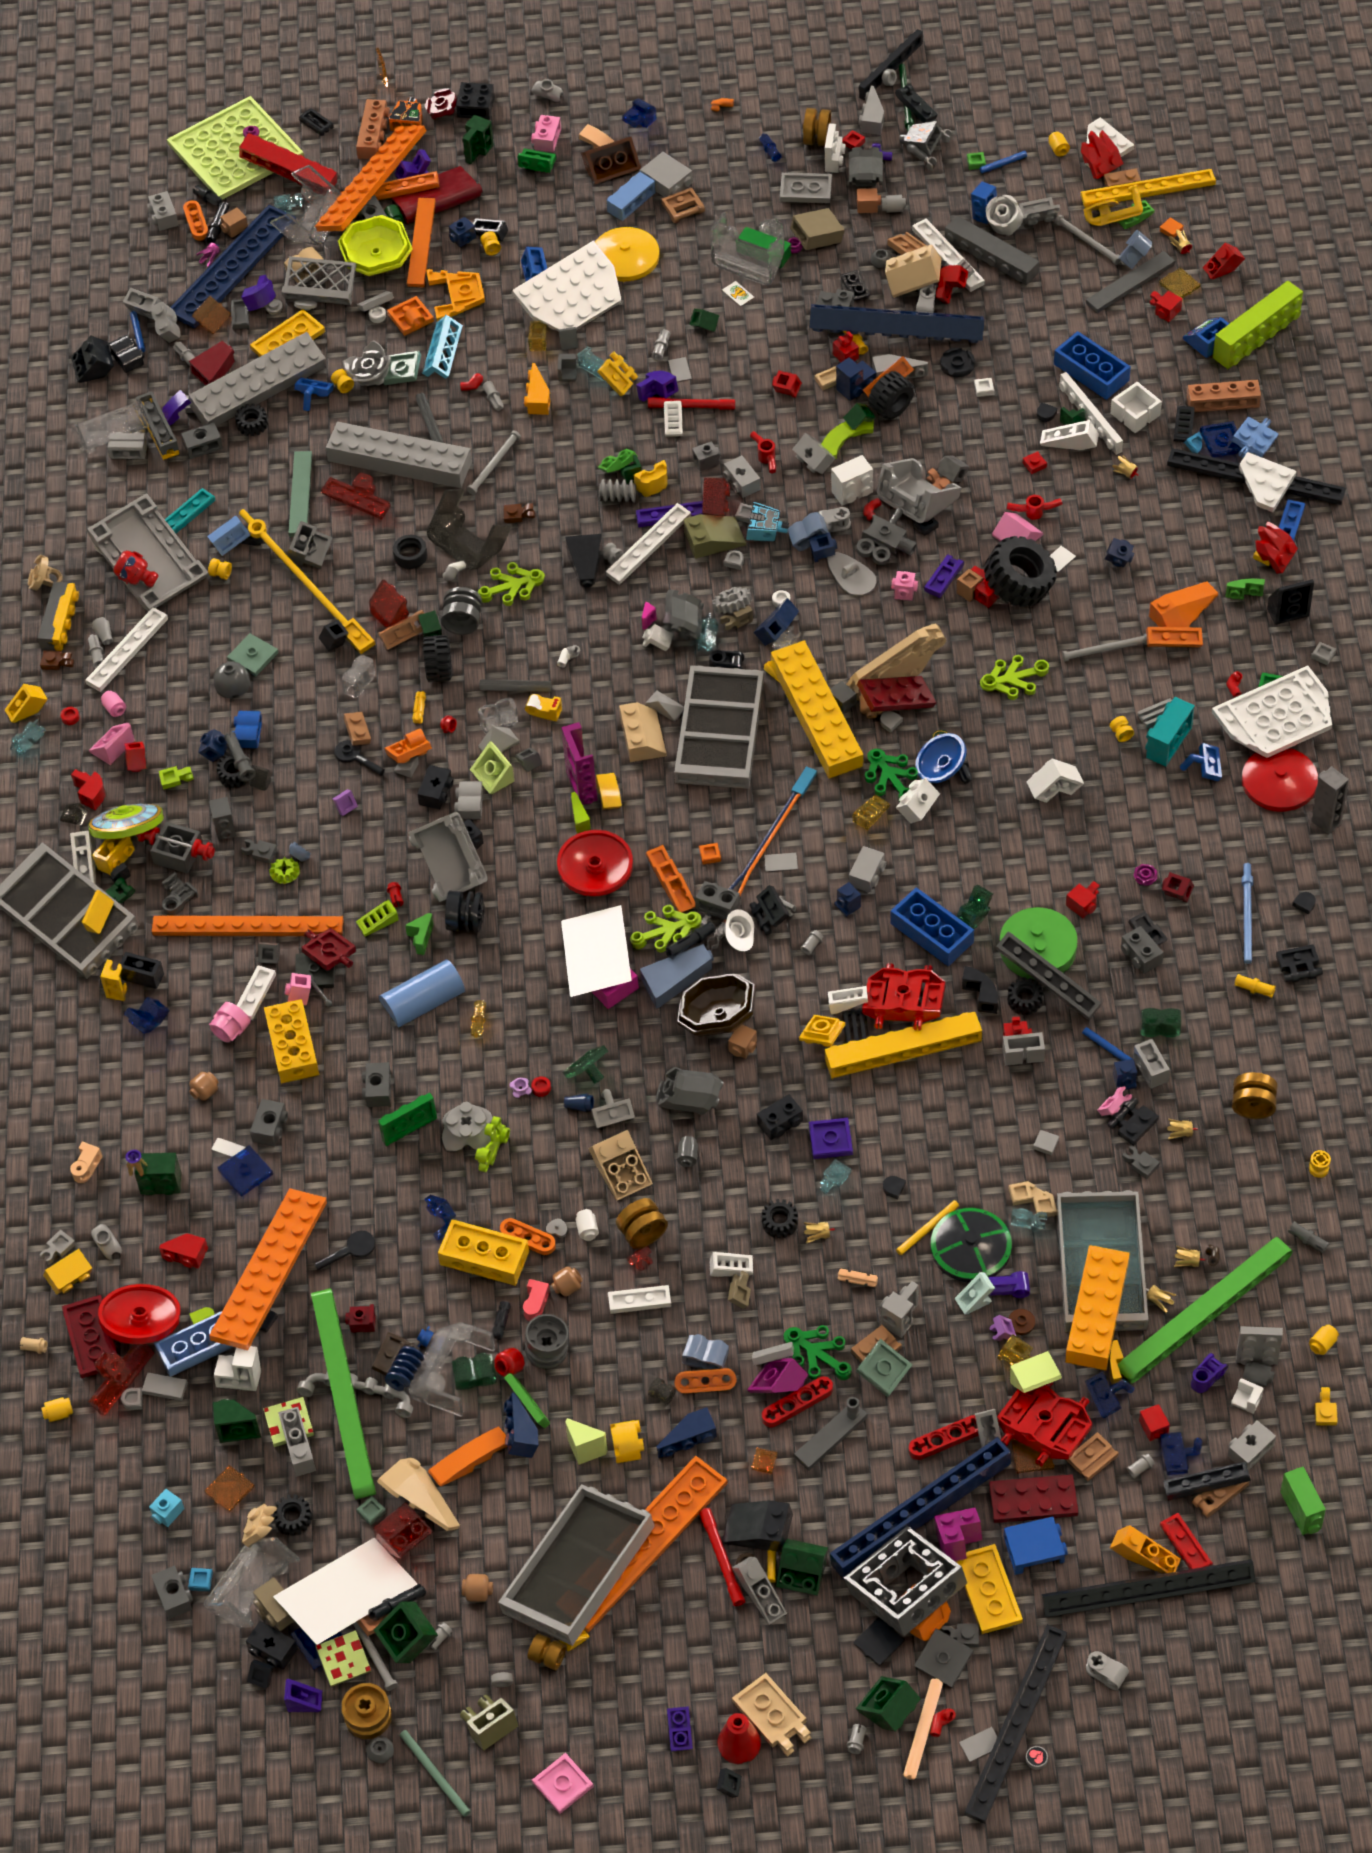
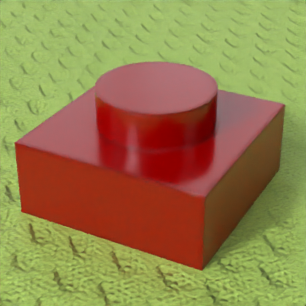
M853 130L843 138V144L850 149L860 147L865 143V137Z
M1038 451L1023 458L1022 463L1031 474L1047 468V462Z

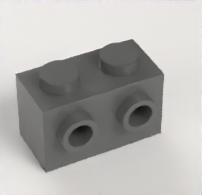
M1142 926L1122 936L1120 946L1122 952L1130 957L1135 968L1140 969L1143 974L1163 963L1164 952Z

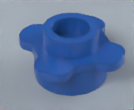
M430 1326L426 1330H421L417 1338L420 1341L418 1347L421 1345L427 1347L434 1334V1332L429 1330Z

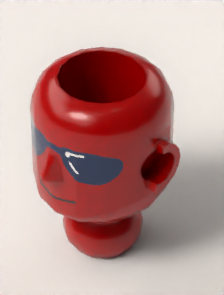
M123 551L113 568L114 574L119 577L118 579L126 582V584L136 585L141 580L147 587L152 588L159 577L157 572L147 570V561L142 558V554L136 551Z

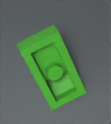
M427 913L405 926L407 936L414 937L413 946L416 947V953L419 955L425 954L434 926L432 913Z

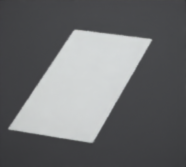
M621 905L561 921L570 997L632 981Z
M373 1538L273 1597L318 1645L368 1615V1610L381 1604L384 1599H391L414 1587L417 1583L376 1538Z

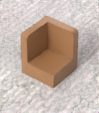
M968 569L957 579V594L970 602L973 600L975 587L983 578Z

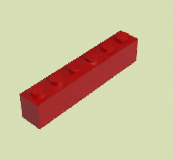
M248 133L239 146L240 158L327 197L337 183V172L333 169L306 159L302 155H297L286 148L279 147L273 142L261 139L257 135Z

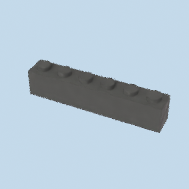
M956 216L945 227V239L949 243L958 246L1025 285L1039 273L1038 260L959 216Z
M1009 931L997 944L996 949L998 952L1088 1021L1101 1007L1099 1000Z

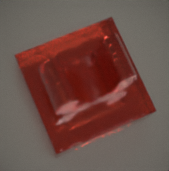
M648 1246L641 1247L626 1258L630 1265L636 1264L637 1269L640 1271L644 1270L642 1266L643 1260L648 1265L653 1264L652 1259L647 1256L652 1253Z

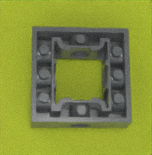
M908 1526L844 1577L850 1594L903 1636L967 1584L962 1566ZM913 1566L924 1575L923 1579L913 1588L906 1590L907 1593L898 1599L895 1591H890L885 1586L908 1567Z

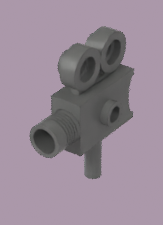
M897 508L889 522L873 515L871 526L863 530L862 539L857 543V553L862 557H870L872 555L873 561L878 565L887 564L890 561V555H896L898 550L911 556L915 551L917 543L906 538L907 530L895 525L903 510Z

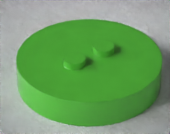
M1039 907L1024 909L1012 915L1002 927L1000 941L1009 931L1062 973L1067 971L1075 960L1077 952L1076 930L1072 923L1057 911ZM1000 953L1003 962L1012 972L1027 979L1032 978Z

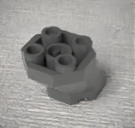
M860 147L852 148V152H849V185H852V182L856 183L857 187H874L877 182H879V185H883V152H880L879 148L871 147L869 150H863Z
M668 590L665 601L663 628L669 632L675 631L679 633L678 636L686 640L689 638H699L702 632V610L704 603H701L700 599L690 594L683 593L678 595L679 591Z
M673 1067L666 1072L665 1076L668 1077L666 1081L660 1082L655 1098L658 1101V1105L665 1109L696 1112L703 1115L718 1105V1095L723 1086V1080L712 1073L682 1070Z

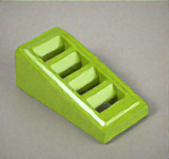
M572 792V807L575 828L578 834L590 830L591 826L590 819L577 793Z
M387 900L358 919L356 924L366 937L399 921L398 913L390 900ZM367 922H368V924L370 925V927L367 928L364 923H367Z

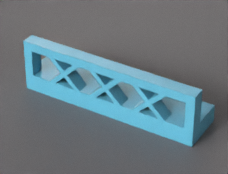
M445 315L436 322L422 372L427 377L434 372L445 379L449 377L463 325L448 315ZM450 325L456 328V331L454 333L452 332ZM446 337L450 338L452 345L448 344ZM443 350H446L448 358H445ZM439 363H443L445 371L438 367Z

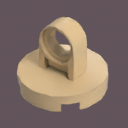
M39 555L35 559L34 563L37 565L30 571L28 578L29 589L37 591L41 584L52 587L53 581L50 580L49 574H54L57 577V582H61V572L48 566V557Z

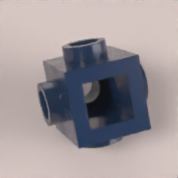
M466 217L454 222L449 226L450 240L459 247L469 243L476 238L475 225Z
M1113 538L1104 559L1111 562L1114 566L1125 567L1127 562L1131 563L1134 557L1132 552L1134 546L1126 540Z
M213 729L202 735L199 754L212 762L224 756L227 750V742L220 731Z

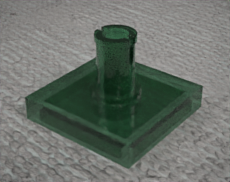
M605 1045L590 1049L562 1073L566 1078L580 1075L585 1071L594 1084L598 1083L604 1076L594 1063L608 1052Z

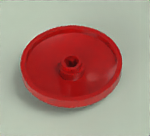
M1288 748L1268 758L1256 752L1244 765L1242 786L1246 795L1258 806L1277 812L1292 811L1306 805L1313 798L1318 784V773L1312 761L1295 749Z
M588 830L572 836L563 844L557 857V869L560 879L570 890L585 896H603L618 890L627 882L633 869V857L628 844L618 835L605 830Z
M133 1284L118 1288L102 1300L98 1309L99 1324L105 1334L112 1339L128 1344H147L159 1341L170 1335L177 1328L181 1318L180 1304L177 1298L168 1290L149 1284Z

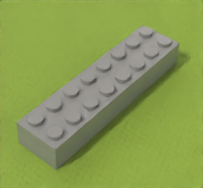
M305 332L189 395V401L191 402L189 406L203 426L215 423L218 426L235 417V413H237L238 409L241 410V406L246 407V404L252 406V403L257 405L294 385L301 377L307 378L324 369L326 358L308 332Z
M342 422L336 423L326 446L329 462L462 488L472 464L470 448Z

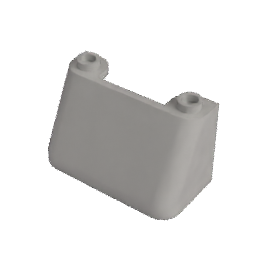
M911 458L882 464L877 494L882 501L895 509L901 508L903 514L918 523L928 522L955 502L960 496L962 487L950 483L945 489L940 490L922 479V464Z
M458 812L451 813L408 832L411 845L421 849L435 881L432 893L439 902L447 899L449 890L464 892L487 881L484 867Z

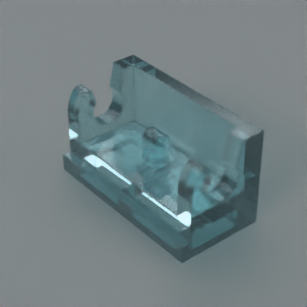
M586 347L577 354L578 366L605 382L597 372L605 361L595 356L590 351L591 347Z

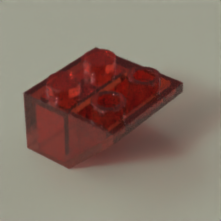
M382 580L369 600L370 613L386 629L408 618L409 612L406 606V598L403 595H399L392 584Z
M406 1502L373 1528L376 1540L390 1554L398 1558L403 1557L433 1533V1530Z

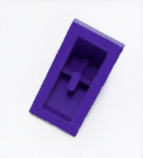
M286 1679L284 1701L287 1711L320 1712L322 1690Z

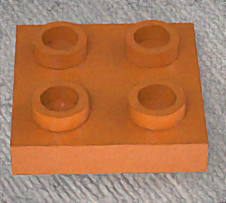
M417 296L387 310L388 316L404 336L434 322V317Z
M420 728L404 735L405 739L384 748L386 754L397 763H406L410 761V758L424 755L428 750L432 749L430 742L426 740Z

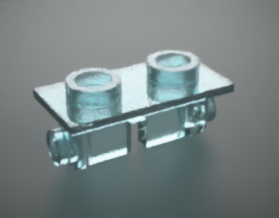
M711 613L702 618V632L700 637L697 638V651H700L702 647L706 648L707 651L715 649L717 638L715 636L717 635L719 623L715 618L710 619Z
M38 719L33 723L30 721L23 730L25 731L21 735L18 733L12 738L10 750L15 747V751L19 755L24 754L33 745L29 739L36 743L45 734V728L37 725Z

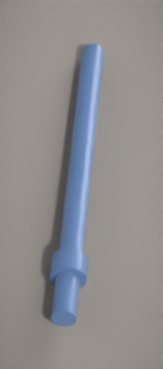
M1245 863L1242 876V886L1244 887V963L1250 964L1252 963L1251 886H1253V876H1251V864Z

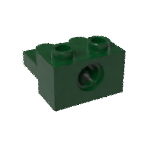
M476 115L467 121L465 125L466 133L462 138L465 162L472 164L479 154L486 156L494 146L491 121Z

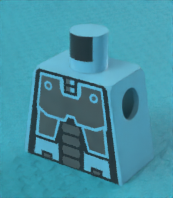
M753 502L746 540L775 541L777 532H788L789 523L779 521V510Z

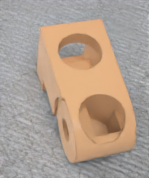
M82 1142L79 1146L81 1154L70 1168L72 1176L77 1183L87 1182L103 1157L100 1148Z

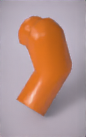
M720 98L711 102V110L718 112L720 106L733 107L734 99Z

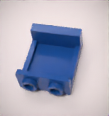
M1054 1517L1004 1528L1003 1538L1015 1575L1023 1573L1024 1567L1058 1559L1060 1564L1064 1563L1065 1555H1068L1065 1542L1061 1543V1528L1059 1523L1055 1524Z

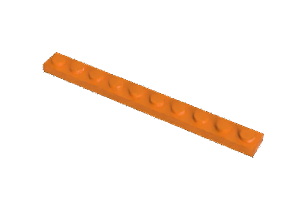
M154 916L152 935L305 936V932L308 929L315 934H320L332 928L342 936L344 919L343 916Z

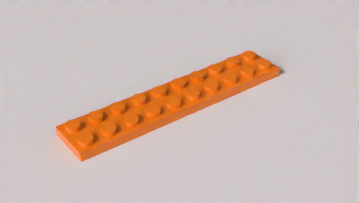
M401 125L396 127L395 131L387 138L377 153L370 158V161L354 177L353 181L345 188L334 204L328 208L324 216L320 218L319 222L315 225L317 231H344L425 134V126Z
M289 1188L209 1335L210 1341L249 1350L327 1204L326 1197Z
M695 1456L645 1510L651 1514L655 1527L584 1628L585 1631L589 1633L690 1525L699 1515V1512L728 1484V1480ZM631 1524L606 1551L619 1556L639 1526ZM600 1557L575 1585L594 1592L613 1565V1562ZM569 1590L556 1603V1606L574 1621L589 1599Z

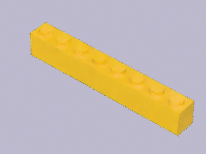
M966 1012L959 1016L946 1017L935 1022H926L922 1025L920 1031H918V1028L916 1031L913 1027H906L903 1030L889 1031L883 1035L870 1036L863 1040L850 1041L839 1046L833 1045L825 1049V1062L832 1079L982 1041V1029L976 1012Z

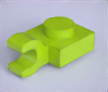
M177 766L159 771L163 790L181 785L180 780L192 781L194 779L190 767L178 770Z

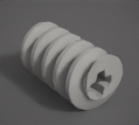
M602 479L599 486V501L603 496L605 502L608 501L609 497L612 502L615 501L616 497L618 502H622L623 497L625 502H629L631 497L632 502L635 503L636 485L633 484L632 480H630L629 485L626 484L625 480L620 485L618 479H616L615 484H612L611 479L605 484L604 479Z

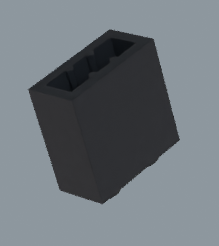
M461 82L456 103L457 118H472L476 115L490 120L495 98L494 84Z

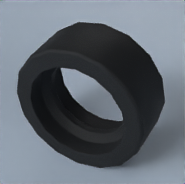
M409 534L398 538L394 542L393 554L398 566L405 569H414L423 565L428 556L426 543L421 537ZM406 547H417L421 550L417 555L411 557L400 554L402 549Z

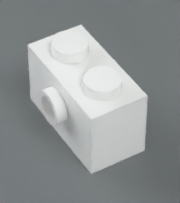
M926 778L914 780L909 785L910 789L907 793L901 796L899 799L900 803L896 807L910 823L921 821L940 795Z

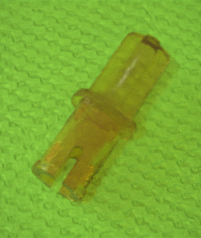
M482 1000L474 1002V1011L471 1016V1035L474 1038L482 1036L483 1025L486 1022V1002Z

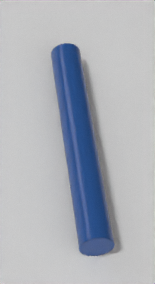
M1022 151L980 167V172L983 174L1027 157V153Z
M132 311L130 316L138 349L145 352L137 312Z
M1088 1027L1083 1030L1082 1034L1121 1061L1132 1059Z

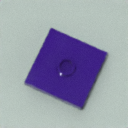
M848 1118L809 1122L813 1159L853 1155Z

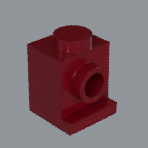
M1171 872L1162 883V890L1165 895L1183 900L1186 903L1194 888L1191 879Z
M374 1304L350 1307V1312L345 1314V1323L349 1325L350 1332H375L376 1312Z

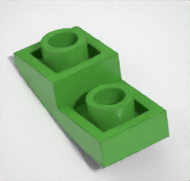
M1143 200L1141 201L1143 206L1141 215L1118 221V223L1124 229L1130 228L1147 219L1155 210Z
M629 449L622 450L617 458L611 455L604 458L598 468L607 473L619 470L633 462V455L637 454Z
M1241 579L1227 583L1225 597L1244 600V594L1263 596L1265 579Z

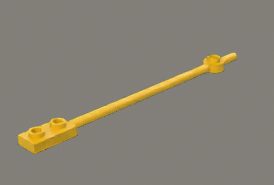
M242 509L239 515L249 524L248 530L250 535L254 538L261 537L326 609L342 623L349 633L346 639L360 654L373 647L375 641L354 618L348 621L266 533L265 522L260 519L254 520Z

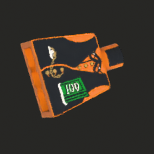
M410 97L407 101L397 102L389 117L390 131H395V128L401 125L422 126V108L416 98Z

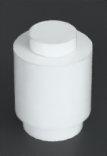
M589 1209L579 1211L575 1219L579 1237L586 1241H591L599 1234L595 1214Z

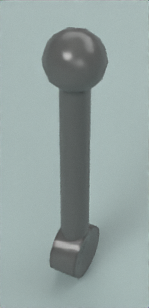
M308 974L311 975V984L325 1001V1006L331 1007L332 1001L328 1000L317 986L313 975Z

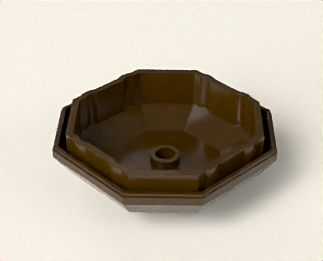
M739 974L701 978L681 994L677 1023L699 1037L734 1032L753 1015L756 985Z

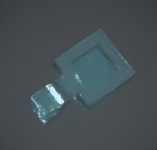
M296 193L292 197L290 194L274 196V207L284 212L292 211V207L303 206L301 193Z
M835 1159L824 1171V1178L820 1182L822 1185L820 1190L828 1193L834 1184L840 1187L850 1176L852 1169Z
M1013 1208L1011 1225L1030 1229L1031 1226H1035L1039 1229H1045V1222L1039 1220H1047V1213L1038 1212L1033 1215V1212L1027 1209Z

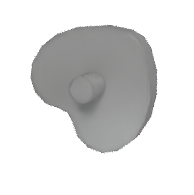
M554 1219L547 1224L546 1233L563 1238L567 1234V1226L562 1219Z

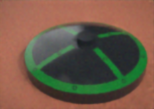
M963 1208L955 1210L944 1216L936 1224L932 1232L931 1254L935 1264L947 1276L958 1281L970 1283L980 1272L985 1273L988 1278L994 1277L1005 1268L1011 1256L1012 1239L1007 1226L996 1215L983 1209Z

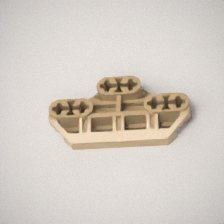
M936 623L923 627L855 672L846 685L857 694V700H860L862 694L857 683L861 679L918 676L933 653L946 643V638Z

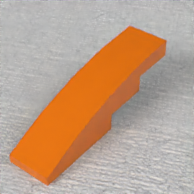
M664 845L647 851L646 856L676 910L684 913L695 908L694 898L682 874L678 872L673 860L670 859Z
M498 1426L445 1457L430 1468L428 1473L440 1487L473 1472L475 1466L491 1459L493 1453L508 1447V1445H505L506 1434Z

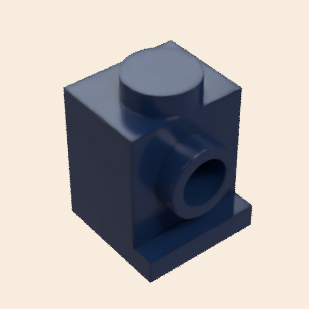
M830 532L809 538L810 549L815 562H818V559L835 555V549H838L835 539L831 538Z
M850 882L837 889V901L834 902V905L845 917L861 908V894Z
M1134 1059L1114 1062L1113 1077L1117 1089L1123 1086L1126 1087L1125 1090L1137 1088V1070Z

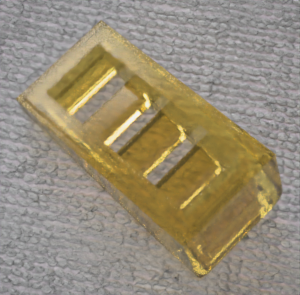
M530 321L528 337L530 351H545L547 348V324L541 321Z
M874 795L853 813V822L868 830L890 807V803Z

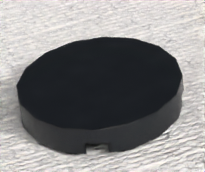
M951 348L945 351L940 359L941 370L950 377L959 378L967 376L974 370V355L968 350H962V348Z

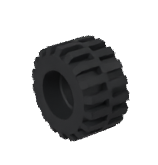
M896 371L889 372L874 385L869 395L868 404L883 418L888 420L894 419L901 415L911 403L915 387Z
M447 635L424 637L423 656L427 681H450L452 678V663L449 638Z

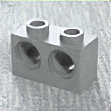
M133 288L129 289L123 300V303L131 312L135 311L137 314L153 319L151 313L152 306L161 302L158 297Z
M1153 1039L1134 1045L1133 1059L1150 1089L1167 1083L1170 1069Z

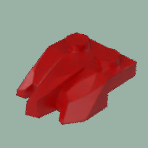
M1103 130L1099 133V137L1095 132L1091 131L1088 134L1089 144L1082 142L1081 154L1084 162L1089 164L1094 179H1099L1104 174L1123 165L1117 146Z
M1267 522L1266 527L1259 526L1258 528L1261 540L1255 541L1256 550L1262 561H1269L1276 574H1281L1298 548L1289 534L1271 522Z

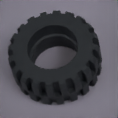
M1012 536L1003 539L996 545L985 562L984 575L986 581H988V586L994 590L996 596L999 595L1002 598L1001 600L1008 601L1014 606L1017 604L1019 607L1033 606L1041 602L1057 578V568L1054 566L1055 561L1050 557L1049 551L1044 550V546L1040 543L1039 545L1035 543V540H1028L1023 536L1019 538ZM1012 565L1025 571L1029 578L1015 571Z

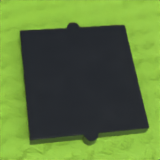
M878 1617L853 1644L864 1653L865 1657H869L880 1667L905 1642V1639L893 1627H890Z

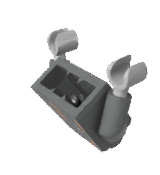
M937 121L914 124L907 134L900 135L899 141L901 144H905L909 153L916 156L922 162L923 160L927 162L926 168L928 170H933V165L936 166L937 163L936 158H928L927 155L930 156L940 138L943 142L948 143L952 132L949 129L942 130Z

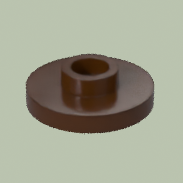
M1026 1309L1014 1310L1008 1317L1011 1319L1015 1333L1018 1335H1026L1035 1327V1317Z

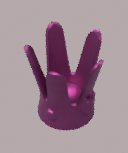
M210 243L206 249L196 254L197 256L204 254L199 263L202 264L210 257L207 265L209 267L215 256L220 253V248L215 243Z

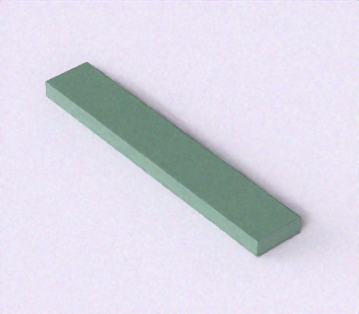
M294 451L289 537L295 536L300 521L308 523L312 451Z

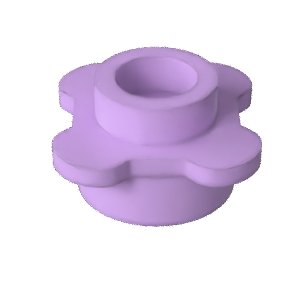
M517 1078L510 1083V1088L513 1089V1096L515 1098H519L524 1094H531L532 1089L528 1086L529 1081L527 1078Z

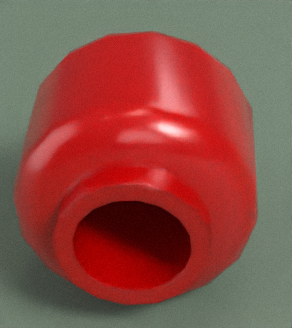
M508 1348L498 1353L494 1359L495 1369L503 1377L509 1373L513 1375L523 1370L525 1364L522 1353L515 1348Z

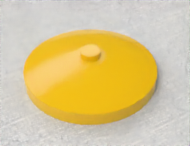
M633 227L615 228L605 232L595 241L614 265L617 281L627 282L641 279L650 274L658 264V243L651 234L644 230Z

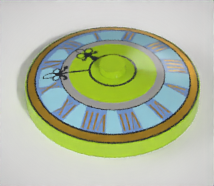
M123 805L97 815L88 823L90 835L95 838H124L153 829L163 821L164 816L162 808L157 805Z

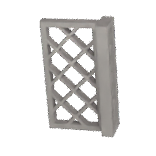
M289 256L282 294L285 299H305L316 302L351 305L356 263ZM293 262H300L302 267L294 271L292 264ZM311 264H317L319 268L311 273L307 267ZM329 265L334 266L336 270L328 275L324 269ZM345 267H351V272L344 276L341 270ZM306 269L310 275L301 280L298 274ZM322 271L326 277L318 282L314 276ZM339 272L343 278L335 284L331 277ZM296 276L300 282L295 286H290V280ZM313 278L317 284L311 288L307 287L304 283ZM330 280L333 286L329 289H324L321 285ZM346 281L348 291H341L338 286Z

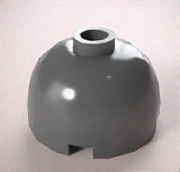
M234 661L221 664L214 673L216 692L225 698H233L232 696H242L250 687V676L246 668Z

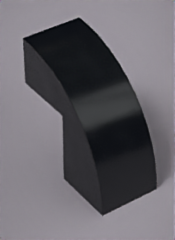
M965 966L962 989L980 992L978 1012L997 1014L998 994L994 983L983 972Z

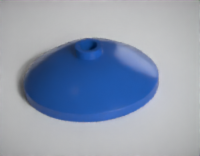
M953 733L940 734L930 739L921 748L916 758L915 767L920 778H926L930 783H939L951 778L963 765L966 757V745L958 735Z

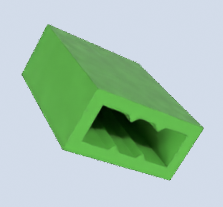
M1300 1467L1284 1473L1280 1492L1302 1535L1318 1532L1322 1528L1326 1509L1305 1468Z

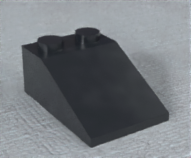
M1313 579L1280 587L1269 596L1267 610L1275 625L1309 617L1314 588Z
M768 1500L731 1504L722 1543L782 1552L783 1545L788 1538L793 1517L790 1503Z

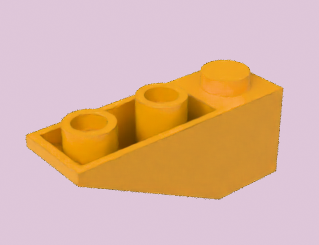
M532 363V369L528 370V381L530 383L526 384V394L528 396L524 398V407H527L528 414L549 415L550 391L536 364Z
M1131 1525L1117 1530L1110 1549L1125 1559L1162 1574L1176 1572L1181 1558Z

